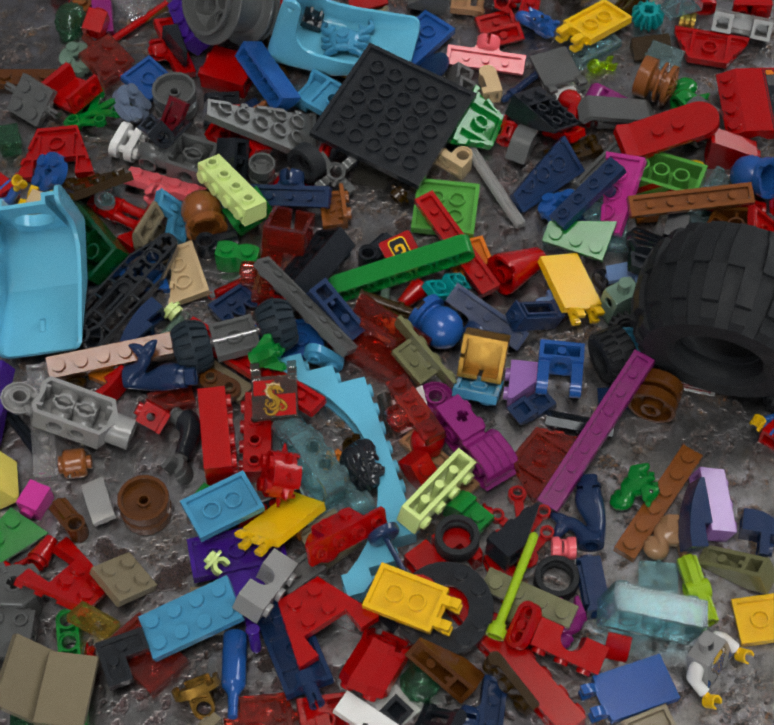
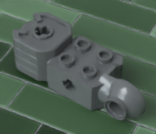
M4 562L0 563V671L13 634H20L37 642L40 627L38 615L42 611L45 595L39 597L33 594V589L25 586L20 589L13 585L16 578L28 568L41 576L38 568L33 563H30L28 567L20 564L5 566Z

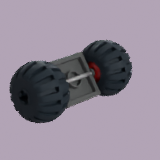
M270 298L260 303L255 309L257 326L254 325L251 314L208 324L211 335L210 339L206 326L201 321L184 320L176 324L170 331V337L177 363L181 366L186 365L185 368L196 367L198 375L213 366L214 355L212 347L215 349L218 362L248 355V352L252 351L259 343L258 335H260L261 339L264 334L269 333L272 335L275 344L279 343L282 348H286L285 352L292 349L298 343L299 335L290 303L281 298Z

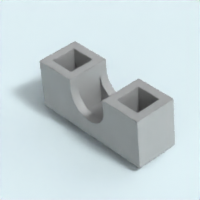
M716 8L711 30L727 34H742L749 36L751 39L769 42L774 20Z
M274 548L262 563L256 576L266 585L259 584L250 578L239 592L232 608L256 624L262 616L267 618L274 607L272 604L274 600L279 602L286 591L284 587L286 585L290 587L296 579L297 574L294 572L298 563Z

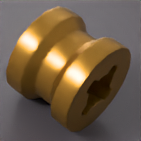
M681 11L678 26L694 28L697 13L687 14L685 11Z

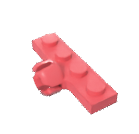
M488 33L478 35L475 47L448 44L446 54L449 57L448 66H453L460 62L471 69L479 70L484 65H491L496 69L497 73L523 76L526 55L500 51L501 40L497 35L491 34L490 44L487 43Z
M132 166L128 170L132 172L134 180L123 183L145 190L144 200L148 205L154 201L156 191L161 188L181 201L184 200L187 194L195 190H207V188L197 184H191L177 178H170Z

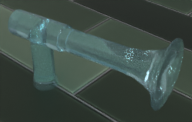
M115 187L98 192L95 195L94 203L99 209L108 211L114 208L116 200L112 193Z

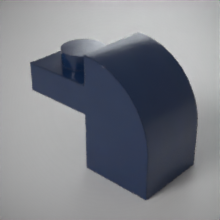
M744 508L740 517L738 539L757 542L756 555L767 558L772 557L774 548V518L763 511Z

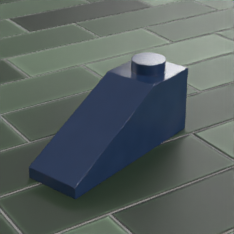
M326 277L306 293L352 341L367 329Z

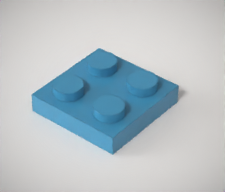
M478 376L477 380L458 377L457 383L453 386L452 396L459 394L463 400L478 401L485 406L496 405L503 390L504 381L499 385L481 381L482 376Z

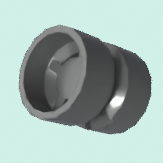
M255 153L248 162L249 184L273 185L275 181L274 158L267 153Z

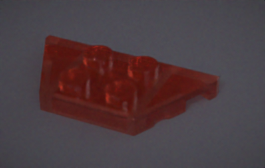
M536 427L516 450L515 454L518 458V461L514 463L516 476L532 502H536L578 437L564 435L563 431H549L545 428Z

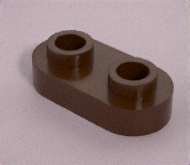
M208 369L201 373L199 377L201 388L225 386L226 394L231 395V402L236 401L241 395L239 382L216 369ZM208 377H214L212 380H207ZM229 386L233 387L231 390H226Z

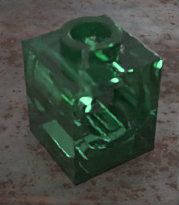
M18 123L0 125V151L2 157L23 154Z

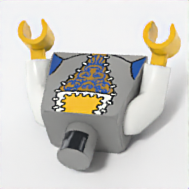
M705 630L687 655L686 680L699 696H703L702 705L707 709L717 710L714 703H722V698L719 695L710 694L708 691L732 658V653H734L736 661L744 664H749L745 660L746 654L754 657L752 650L739 647V643L725 632L714 631L712 633Z

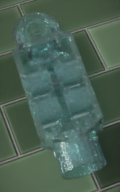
M298 411L293 415H281L275 420L272 425V431L279 439L281 447L283 448L284 443H287L288 452L300 455V459H297V465L302 466L301 483L311 497L324 502L326 510L344 502L345 508L350 507L362 515L375 508L371 494L367 490L361 492L349 479V472L345 465L339 463L334 450L331 447L328 448L324 443L322 434L318 430L316 431L311 424L307 425Z

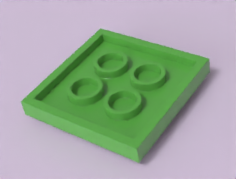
M426 178L419 190H416L415 199L433 190L462 232L468 235L469 238H473L480 184ZM414 204L411 232L436 235Z

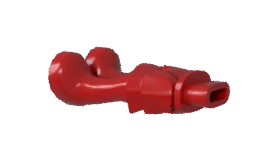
M104 193L101 195L93 194L87 201V205L96 214L101 215L108 221H112L114 224L121 223L133 231L150 206L149 204L146 209H142L130 204L125 199L107 196ZM124 214H130L138 218L139 220L132 219Z

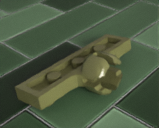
M490 567L484 580L492 596L504 600L512 576ZM521 581L506 622L509 625L511 624L517 608L522 602L531 601L541 607L542 617L569 630L579 610V606Z

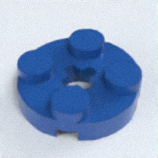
M57 152L39 155L35 173L31 180L32 185L38 186L40 191L43 192L54 191V185H62L68 172V164L64 162L65 157Z
M566 189L557 193L544 194L542 201L538 205L541 219L545 218L548 222L553 221L549 215L574 190Z

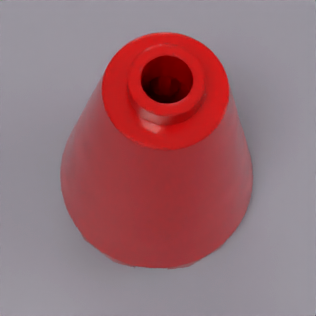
M538 247L496 253L489 257L486 265L500 283V289L497 291L503 295H508L519 289L541 269L537 261L540 256H546L545 252Z

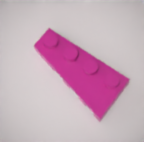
M606 151V160L611 156L625 168L626 173L614 184L616 188L614 196L609 198L603 194L600 221H617L613 236L622 237L629 216L626 198L636 195L647 160L645 157Z

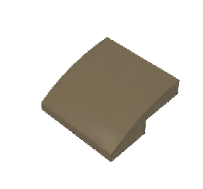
M152 201L133 231L132 242L135 251L157 239L166 229L161 221L164 214L156 201Z

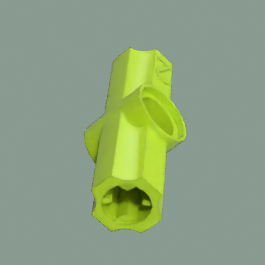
M683 555L677 559L676 564L683 582L682 591L685 601L691 605L697 626L702 628L711 627L719 621L712 601L711 584L708 578H704L697 555Z

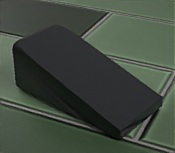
M177 24L164 25L162 27V39H164L166 46L182 66H186L188 51L179 26Z

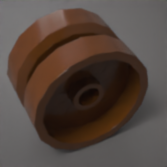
M652 368L628 404V407L635 415L644 420L654 423L670 422L675 417L684 386L671 373Z
M139 475L129 479L121 486L117 495V504L122 520L131 532L139 535H153L162 531L169 524L172 517V504L168 489L160 479L150 475Z

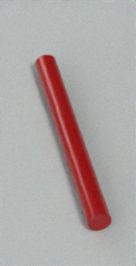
M166 0L106 39V45L108 47L112 46L145 24L148 19L169 3Z

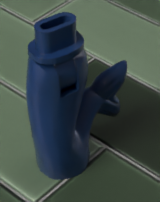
M156 339L147 342L144 346L137 343L128 345L138 357V360L135 363L124 366L122 370V383L125 389L169 391L188 388L189 385L198 384L196 367L185 368L186 365L166 363L148 373L146 372L150 365L151 357L155 352Z
M596 474L582 475L579 483L576 485L575 505L586 526L578 519L568 517L562 513L551 511L550 517L556 524L554 537H562L570 530L575 534L581 550L596 552L602 550L605 544V506L598 476Z

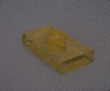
M84 601L80 602L66 615L67 622L102 641L108 639L120 628L119 620Z

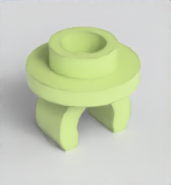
M212 550L203 560L206 563L204 568L207 570L211 566V571L216 576L222 573L217 567V563H221L225 567L230 564L226 557H219L222 553L221 550H218L217 553Z

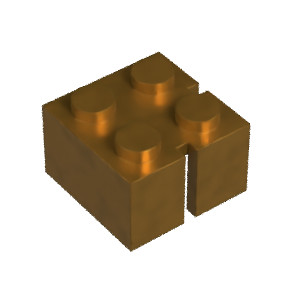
M467 327L463 336L462 354L459 359L457 376L477 380L480 370H484L481 381L501 385L511 335Z

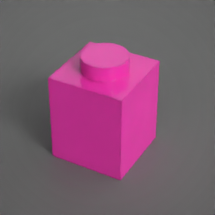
M30 479L16 503L20 514L28 519L35 518L41 521L54 500V496L50 487Z

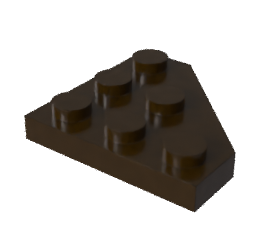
M118 168L112 172L103 174L96 172L87 177L77 179L70 177L65 179L61 186L73 201H77L134 180L131 171Z

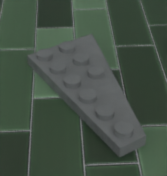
M207 99L204 103L203 120L288 154L291 149L302 142L311 143L316 147V139L310 137L309 133L316 123V113L310 112L309 115L302 114V111L296 110L291 113L281 108L258 105L254 108L248 107V104L243 103L238 106L232 105L228 101Z

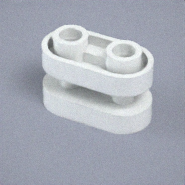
M123 121L110 141L108 154L109 156L119 158L123 153L125 161L134 163L139 159L138 145L143 142H149V139L137 128L133 131V124Z

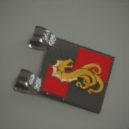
M296 360L287 361V375L262 377L260 364H250L252 421L299 418Z

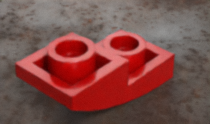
M121 364L104 377L106 384L95 392L117 401L126 390L122 383V370L124 366Z

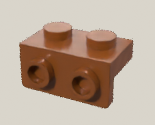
M343 183L339 184V191H332L330 209L320 208L323 229L340 226L342 229H347L348 220H352L351 208L346 207V203H349L348 190L344 191Z

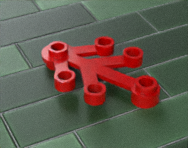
M519 485L512 486L508 491V501L514 505L516 517L524 509L527 495L526 490ZM513 492H520L521 495L517 496ZM539 505L531 532H534L544 520L550 517L551 509L548 505ZM492 509L493 515H501L500 518L494 517L493 523L503 527L509 519L504 516L502 509ZM545 510L547 514L543 515L539 511ZM544 525L541 527L537 543L526 569H531L537 564V552L554 536V529L551 526ZM549 531L551 535L546 536L543 532Z

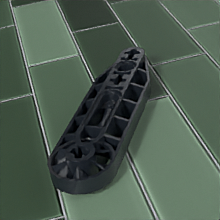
M163 233L157 239L129 254L86 300L85 310L95 299L98 302L88 312L85 311L82 343L79 348L64 351V353L107 345L136 311L164 283L178 252V242L173 234ZM139 257L131 266L128 265L132 260ZM153 259L158 260V261L155 262V263H150V262H149V261H151V260H153ZM125 269L126 272L115 281L114 279ZM161 272H163L162 275H161V277L159 278V280H158L155 284L152 283V281H153ZM111 284L112 287L103 296H100V294ZM147 287H149L150 289L147 291V293L141 299H139L138 296ZM133 302L136 303L135 306L125 315V310ZM118 318H121L122 320L110 330L109 328ZM100 338L99 343H93V340Z

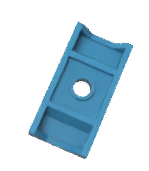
M313 68L307 83L298 92L301 99L294 106L304 112L310 109L321 116L329 101L341 86V83Z

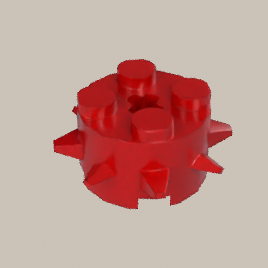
M284 443L282 451L270 450L266 454H261L259 459V466L262 469L261 477L257 479V491H262L264 497L276 498L277 507L280 506L282 499L284 501L295 499L294 490L300 489L302 480V466L297 465V459H300V455L288 452L287 443Z

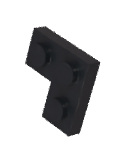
M142 627L95 643L110 691L133 683L134 680L127 660L150 652Z

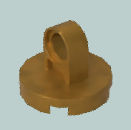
M214 672L212 677H210L209 673L187 680L184 682L185 687L181 690L175 687L171 691L175 702L188 700L196 718L202 720L206 716L209 717L215 712L216 708L211 690L221 684L217 672ZM205 701L211 705V711L208 714H201L198 711L197 705L200 702Z

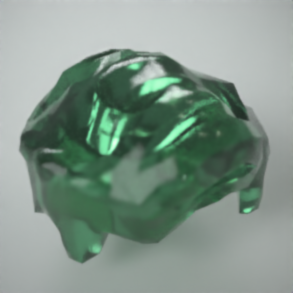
M70 1L69 3L65 2L57 10L54 23L63 41H75L79 34L83 32L82 25L86 16L83 6Z
M411 660L409 661L408 668L400 677L401 690L410 702L418 706L431 703L441 688L438 683Z

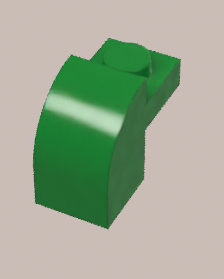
M461 490L453 500L447 503L443 510V516L445 517L458 514L471 518L477 524L480 534L494 521V515L477 502L475 495L465 490Z

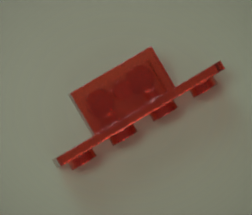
M365 293L361 294L353 309L354 313L362 318L359 326L364 328L368 335L383 341L382 344L387 348L395 349L405 342V337L394 325L398 315ZM414 327L413 330L418 336L424 337L429 347L432 338Z

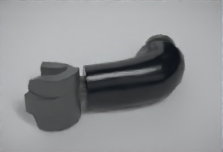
M175 407L170 412L169 421L176 424L180 437L175 455L168 457L161 467L170 476L174 472L176 481L180 485L188 484L193 478V470L187 462L191 461L201 436L200 419L193 410H182L179 407Z

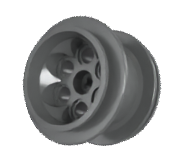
M182 0V9L191 31L201 42L208 45H218L229 39L232 43L241 46L243 41H264L271 34L280 10V0Z

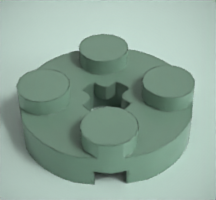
M72 41L67 43L66 48L61 51L59 62L60 66L65 62L71 64L76 77L80 78L84 77L85 73H93L98 68L99 57L94 45Z

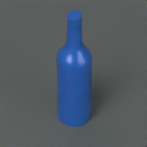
M239 629L227 630L223 634L221 686L228 696V719L231 720L238 718V698L246 686L247 634Z

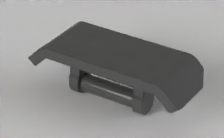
M588 95L580 100L577 107L579 121L582 124H586L591 120H596V129H614L616 125L629 124L654 115L650 103L644 99Z

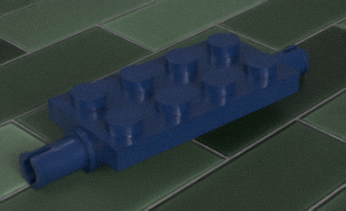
M274 600L272 603L274 607L268 617L262 616L257 625L260 627V633L286 699L290 700L305 694L311 710L317 709L315 700L319 708L324 706L325 701L319 688L334 683L317 638L314 634L306 640L319 655V660L299 671L278 608V602Z

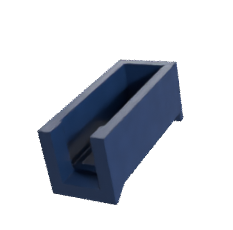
M555 299L518 302V300H515L505 314L514 331L555 329L565 317V313H561Z
M586 554L576 558L575 565L580 576L579 590L583 608L587 611V620L608 618V610H611V603L600 555Z

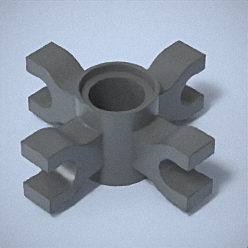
M322 151L321 153L326 162L325 176L314 185L339 187V184L343 183L344 191L348 190V194L351 196L354 193L355 187L344 176L347 171L355 166L357 160L349 156L342 163H331ZM336 172L340 177L335 178L330 173Z

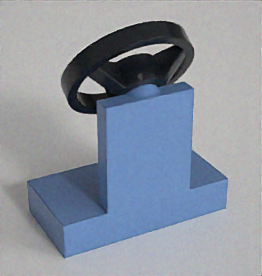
M627 262L608 265L606 269H596L591 278L594 285L603 292L606 289L605 285L615 284L622 277H631L637 283L639 275L629 272ZM596 273H599V275L601 276L600 281L602 282V285L597 281L595 276Z

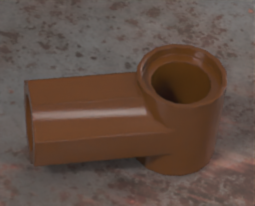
M66 497L53 501L49 511L66 531L69 539L74 543L85 541L89 536V529L84 517L78 514Z

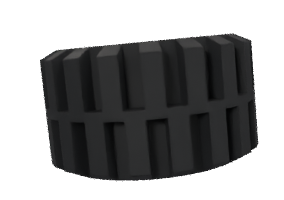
M617 324L595 332L588 338V350L593 366L603 381L611 386L634 350H636V347L628 333Z

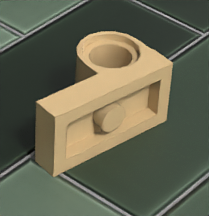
M466 146L457 147L452 153L444 148L435 164L458 179L463 180L472 169L473 153Z

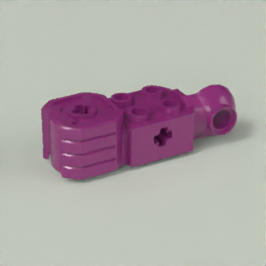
M429 382L423 385L432 423L443 429L445 443L453 453L460 448L477 462L472 473L474 474L473 478L480 483V488L488 491L516 474L514 463L518 461V458L513 448L498 430L490 429L485 432L486 426L480 416L477 417L473 413L472 407L467 400H463L459 394L452 396L451 388L444 383Z

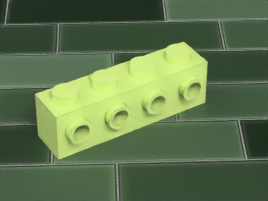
M220 154L198 162V181L209 189L210 193L221 202L223 207L233 214L236 220L247 226L266 217L267 201Z
M458 448L401 506L397 521L414 535L421 528L425 530L432 521L431 517L435 513L439 515L444 510L448 499L453 500L460 492V487L463 484L467 486L474 477L472 472L477 462Z

